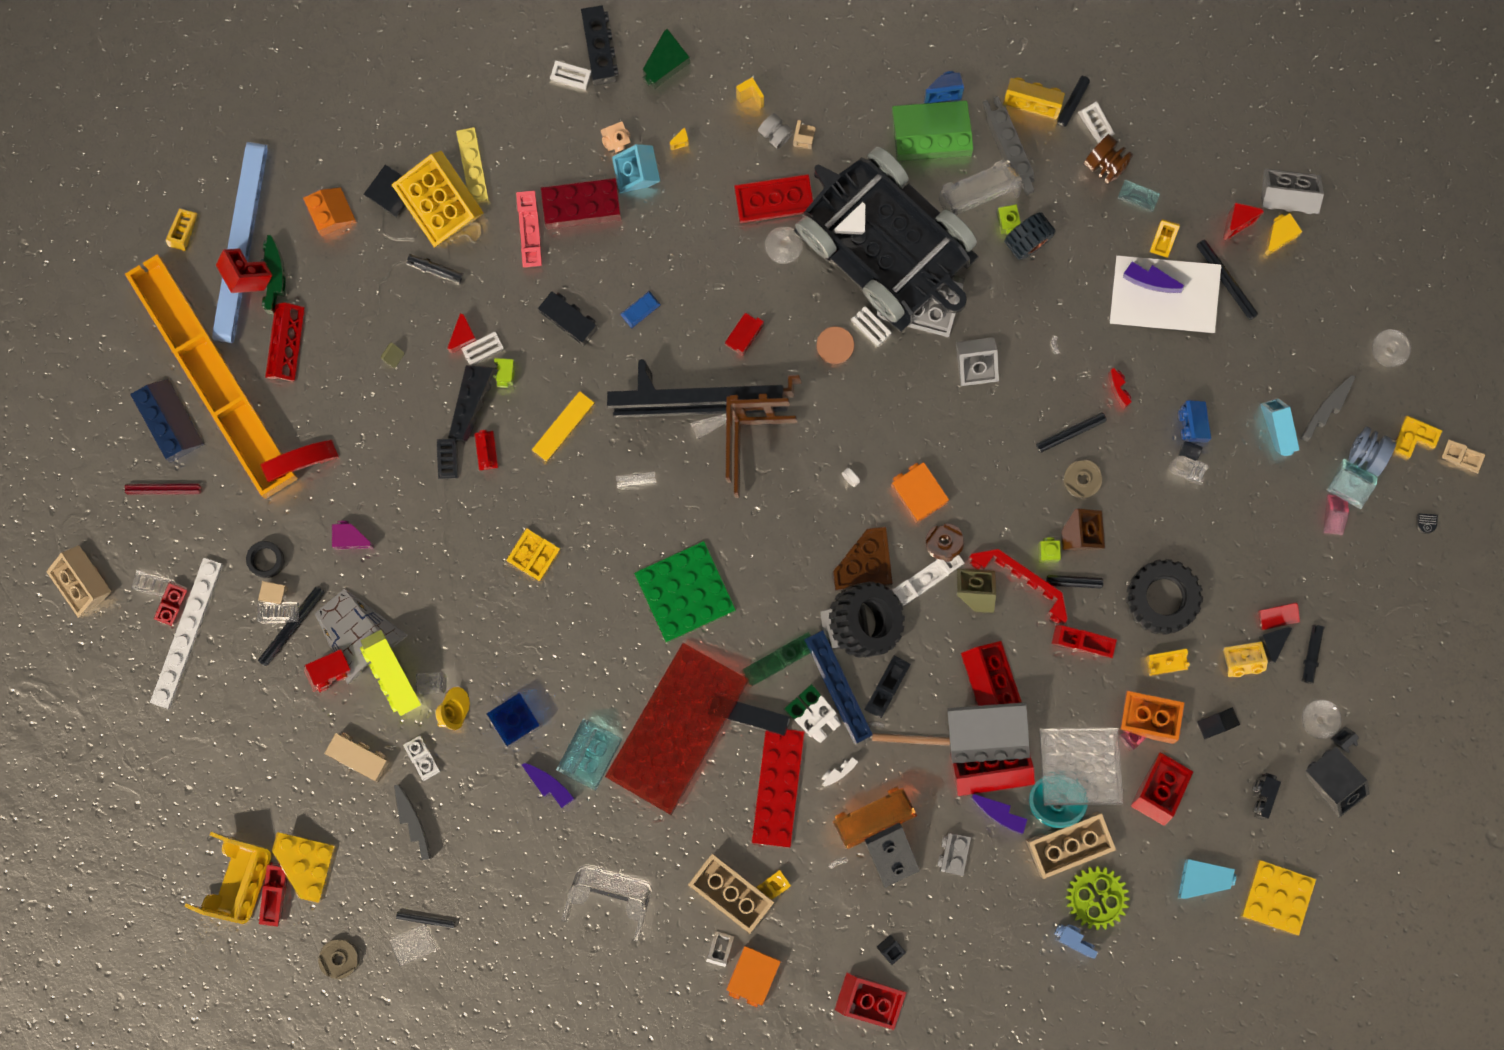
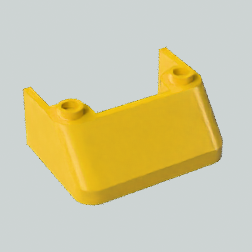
M210 832V836L224 841L222 853L231 859L219 894H208L204 898L201 907L187 903L185 907L205 916L245 924L250 920L266 875L267 865L271 860V853L266 848L233 837Z

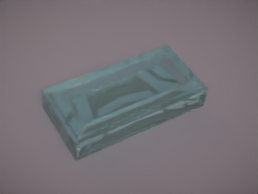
M1125 180L1117 199L1153 212L1160 193Z

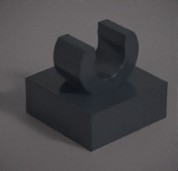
M1346 726L1331 738L1336 746L1347 753H1350L1348 748L1352 744L1358 746L1357 740L1359 737Z

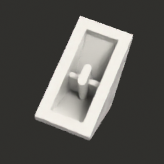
M862 202L832 231L835 234L862 235L865 232V204Z
M715 931L707 962L726 967L734 936Z

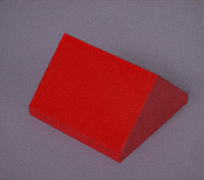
M1235 203L1228 213L1223 236L1224 240L1226 241L1257 222L1264 211L1261 208Z

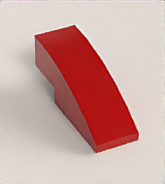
M1056 625L1052 644L1084 653L1113 658L1117 640L1085 630Z
M270 862L267 865L259 916V924L278 927L280 923L288 880L280 863Z

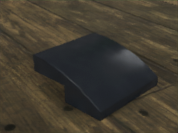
M385 164L363 195L397 218L405 204L392 184L401 178L402 175Z

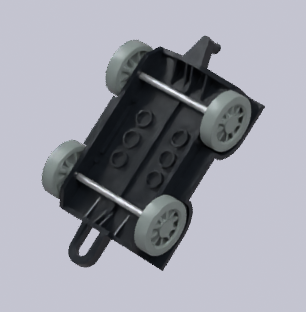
M875 147L868 154V160L861 157L839 174L819 164L814 167V177L819 179L824 189L805 212L802 213L803 217L796 222L794 232L824 260L829 263H835L860 287L864 296L875 309L900 332L905 330L913 322V315L931 298L949 313H959L965 308L967 302L966 294L951 278L963 267L968 269L979 256L972 251L977 245L976 237L957 215L949 210H943L940 213L909 183L905 186L909 181L906 171L889 152L881 147ZM863 202L865 204V232L862 235L835 234L832 230ZM944 285H947L960 298V301L957 304H951L938 291Z

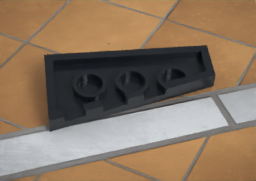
M465 366L448 439L467 442L477 420L475 415L484 404L482 402L486 391L489 392L492 386L490 381L493 375L496 376L498 369Z

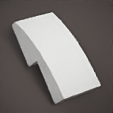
M421 736L403 745L423 781L441 772Z
M851 758L850 761L846 759L840 766V769H842L841 773L835 768L832 772L828 769L822 778L824 780L822 785L826 787L839 781L855 767L858 761L854 758Z

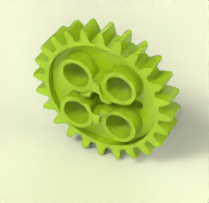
M1096 866L1095 872H1093L1091 867H1088V873L1080 870L1082 876L1074 875L1077 881H1069L1073 886L1072 889L1066 888L1071 893L1070 896L1065 897V899L1071 901L1066 905V907H1072L1069 914H1076L1074 921L1081 919V926L1088 923V929L1095 925V929L1099 930L1100 925H1102L1103 929L1106 930L1107 923L1114 927L1113 920L1120 922L1119 914L1126 915L1122 909L1129 908V906L1124 904V901L1130 900V898L1124 897V894L1129 892V890L1122 889L1126 883H1119L1118 881L1121 876L1114 878L1113 870L1107 874L1106 867L1103 868L1102 872H1100L1099 866ZM1099 879L1104 880L1106 883L1105 889L1101 891L1096 887ZM1089 882L1092 884L1095 893L1102 896L1100 902L1106 909V914L1103 913L1100 904L1093 901L1095 895L1088 886ZM1082 889H1086L1089 893L1086 900H1082L1079 897V892ZM1110 896L1115 899V905L1112 908L1106 905V900ZM1092 906L1098 908V915L1096 917L1089 915V909Z

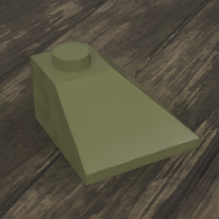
M957 569V596L973 611L994 613L996 601L995 571Z

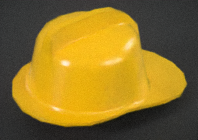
M452 687L449 689L443 702L438 705L435 715L439 727H447L451 730H458L462 727L470 706L468 694L463 688Z

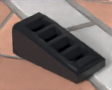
M437 439L438 479H458L456 439ZM442 446H452V449H442ZM452 453V457H442V454ZM453 461V465H442V462ZM443 469H453V472L443 473Z

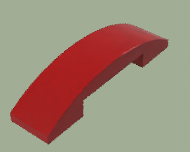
M325 440L289 451L260 464L267 482H271L285 477L288 473L319 462L322 464L339 456L332 440Z

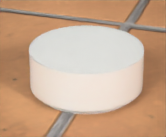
M850 468L842 472L843 477L851 486L855 487L860 483V479Z

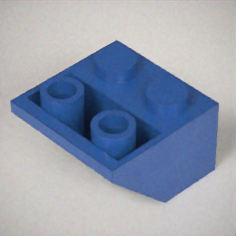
M1185 401L1180 410H1178V419L1182 421L1183 429H1181L1182 440L1193 444L1209 442L1211 440L1206 402Z

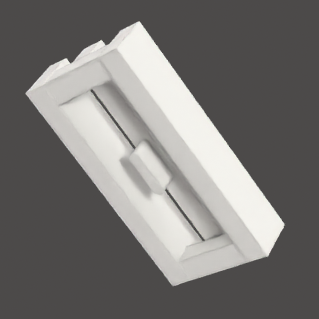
M555 60L550 80L586 90L592 73L591 70ZM560 67V68H563V69H567V70H570V71H574V72H577V73L584 74V75H586V76H585V77L578 76V75H575V74H572V73H568V72H564V71H561V70H557V68ZM556 74L561 75V76H565V77H568V78H572V79H575V80H579V81H582V82H584V83H580V82H576V81H573V80H569V79H566V78H563V77H559V76H556Z
M865 306L851 319L877 347L891 335V332ZM865 313L885 333V335H883L863 314ZM859 318L881 338L879 341L858 321Z
M496 332L461 348L470 366L504 350ZM495 338L494 341H492V342H490V343H488V344H486V345H484V346H482V347H480V348H478V349H476V350H474V351H472V352H470V353L467 352V351H469V350H471V349H473V348H475V347H477V346H479V345H481V344H483V343H485V342H487V341H490V340H492V339ZM498 344V347L471 360L470 357Z

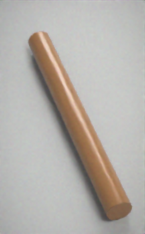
M873 733L872 741L950 745V738L878 733Z

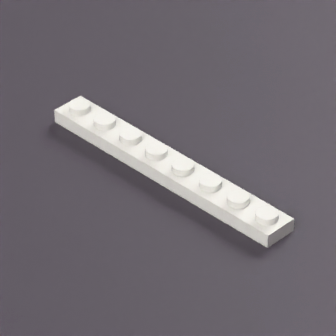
M203 558L150 703L170 709L223 564Z

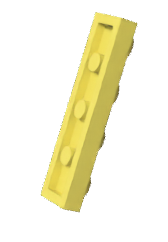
M475 127L458 130L456 133L467 189L477 203L489 201Z

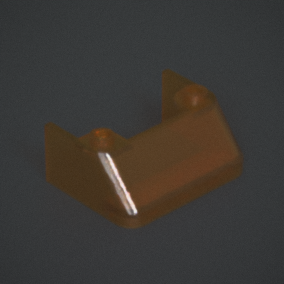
M896 786L887 791L889 794L847 815L844 811L834 816L836 820L832 821V824L845 850L864 842V839L897 823L902 824L917 816L903 788L899 789Z

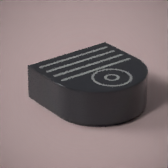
M1418 513L1417 529L1423 534L1432 533L1437 528L1438 515Z

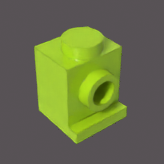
M494 358V363L497 366L494 368L498 369V372L493 377L497 381V387L508 388V385H513L515 362L513 359Z

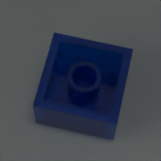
M521 693L486 713L507 747L513 746L542 727Z

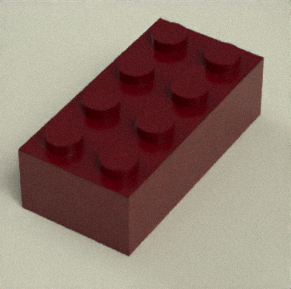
M616 178L541 187L544 221L547 230L621 221Z

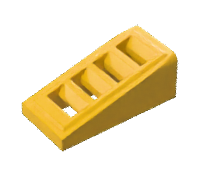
M179 208L166 237L169 247L186 251L198 216L196 212ZM182 217H185V218H189L190 220L187 221V220H183V219H181V218H182Z

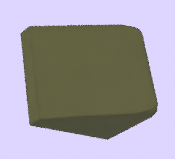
M391 342L381 355V359L391 367L396 368L405 353Z

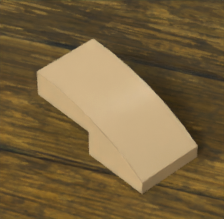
M1448 440L1442 458L1478 474L1485 459V454L1468 449L1463 444Z

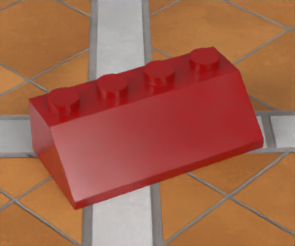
M1002 641L978 646L961 653L978 706L1022 703Z
M1031 755L1030 758L952 763L958 796L1035 785L1034 766Z

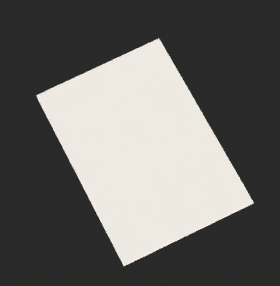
M1116 256L1110 324L1215 333L1221 265ZM1132 261L1147 271L1153 265L1183 284L1184 290L1182 293H1165L1145 289L1124 279L1123 274Z

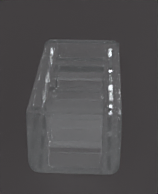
M726 414L690 423V427L697 439L726 424Z
M136 570L131 589L162 597L163 593H161L164 582L174 581ZM141 575L145 576L142 587H138ZM152 578L150 588L145 589L148 579ZM156 580H159L157 592L153 591Z
M263 602L257 605V621L262 624L298 622V602H282V604ZM281 608H283V616H282V617H281ZM288 608H291L290 617H288Z

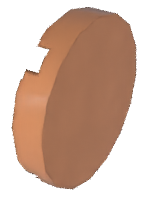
M834 326L821 332L817 339L816 348L818 355L823 361L838 365L850 359L854 350V341L847 330Z

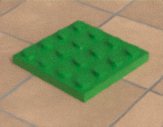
M704 541L634 573L666 643L736 611Z

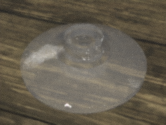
M790 227L775 228L768 234L765 241L767 255L773 261L781 264L795 261L800 256L803 248L802 239ZM781 241H786L788 244L781 246L780 243Z
M1385 330L1374 339L1372 352L1375 359L1383 366L1397 367L1405 363L1409 358L1411 345L1408 338L1402 332ZM1387 347H1391L1393 352L1389 353Z
M1316 700L1308 704L1304 709L1302 724L1306 732L1312 737L1326 739L1336 734L1339 730L1341 714L1333 703L1326 700ZM1318 716L1323 718L1322 723L1317 722Z

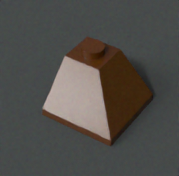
M1079 508L1074 510L1062 529L1063 550L1105 549L1102 510Z

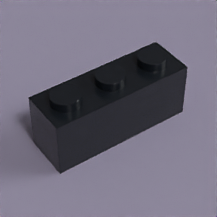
M551 291L538 307L539 313L584 347L597 331L596 321L589 315L585 317L581 314L582 310L575 304H568L566 302L567 299L561 293L555 294Z

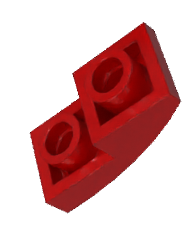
M1112 368L1108 373L1110 385L1115 398L1124 410L1131 404V396L1125 389H1121L1126 383L1124 381L1125 376L1120 370L1116 371L1115 368Z
M169 581L155 613L154 620L172 626L187 592V587Z

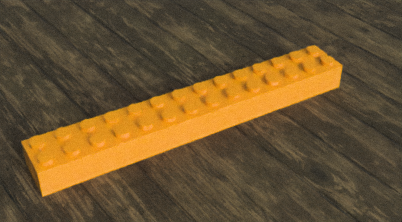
M156 254L143 262L149 271L146 272L138 265L125 273L260 495L267 499L298 480L296 474L291 472L286 474L285 477L267 482L260 464L283 453L163 259Z

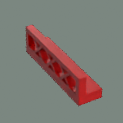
M286 302L275 304L265 378L295 381L305 307ZM291 309L298 311L297 319L294 321L290 316ZM290 327L295 332V336L292 339L287 334ZM287 346H290L292 349V356L289 358L285 354ZM285 364H287L290 369L289 376L282 374V369Z

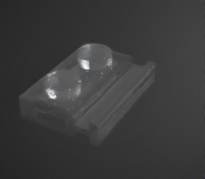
M426 924L389 940L399 966H403L437 950Z

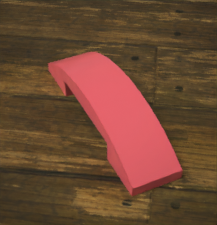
M535 191L516 192L523 268L542 266Z

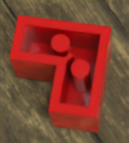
M240 248L223 249L216 263V267L231 293L264 291L272 277L264 261L247 262Z
M340 649L306 664L304 672L313 692L319 691L321 693L330 688L329 686L332 684V681L337 679V682L348 678L347 674L350 673V668Z

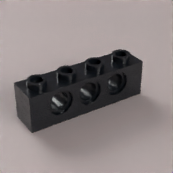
M603 5L582 8L581 14L594 86L616 82L615 76L619 74L617 64L613 65L612 58H616L614 46L610 47L609 40L613 39L611 29H607L606 23L610 22L608 11H604ZM595 25L602 26L600 30L592 29ZM599 42H603L605 46L602 48H597L596 44ZM601 60L608 61V64L605 66H600L599 62Z

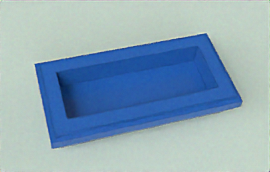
M648 291L620 313V315L633 328L661 306V304Z

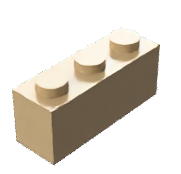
M344 732L341 735L335 733L324 754L378 782L389 763L385 759L386 755L377 750L375 753L369 751L370 746L360 741L356 744L351 741L353 737Z

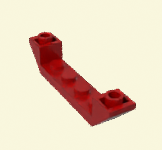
M999 549L972 553L969 556L970 565L978 570L980 568L984 570L989 561L994 558V562L1002 568L1007 567L1011 570L1010 573L1018 579L1022 577L1027 581L1026 584L1030 588L1041 590L1045 598L1050 601L1053 599L1056 601L1047 613L1050 615V619L1058 625L1066 623L1068 619L1061 591Z

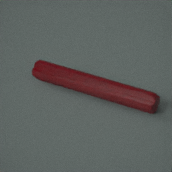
M198 483L125 484L124 487L127 495L201 493V485Z

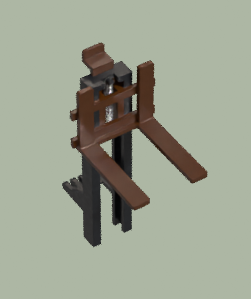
M640 359L638 361V390L607 391V407L614 408V418L726 414L727 483H732V425L734 418V495L736 498H740L741 425L797 423L795 415L776 416L775 412L788 411V406H790L788 397H794V384H802L799 375H788V388H784L783 385L656 390L652 384L653 374L644 359ZM765 412L767 416L748 417L746 413Z

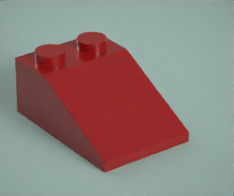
M1160 752L1139 787L1131 807L1165 826L1174 817L1193 775V771Z
M846 973L834 1010L844 1016L894 1030L907 992L858 975Z

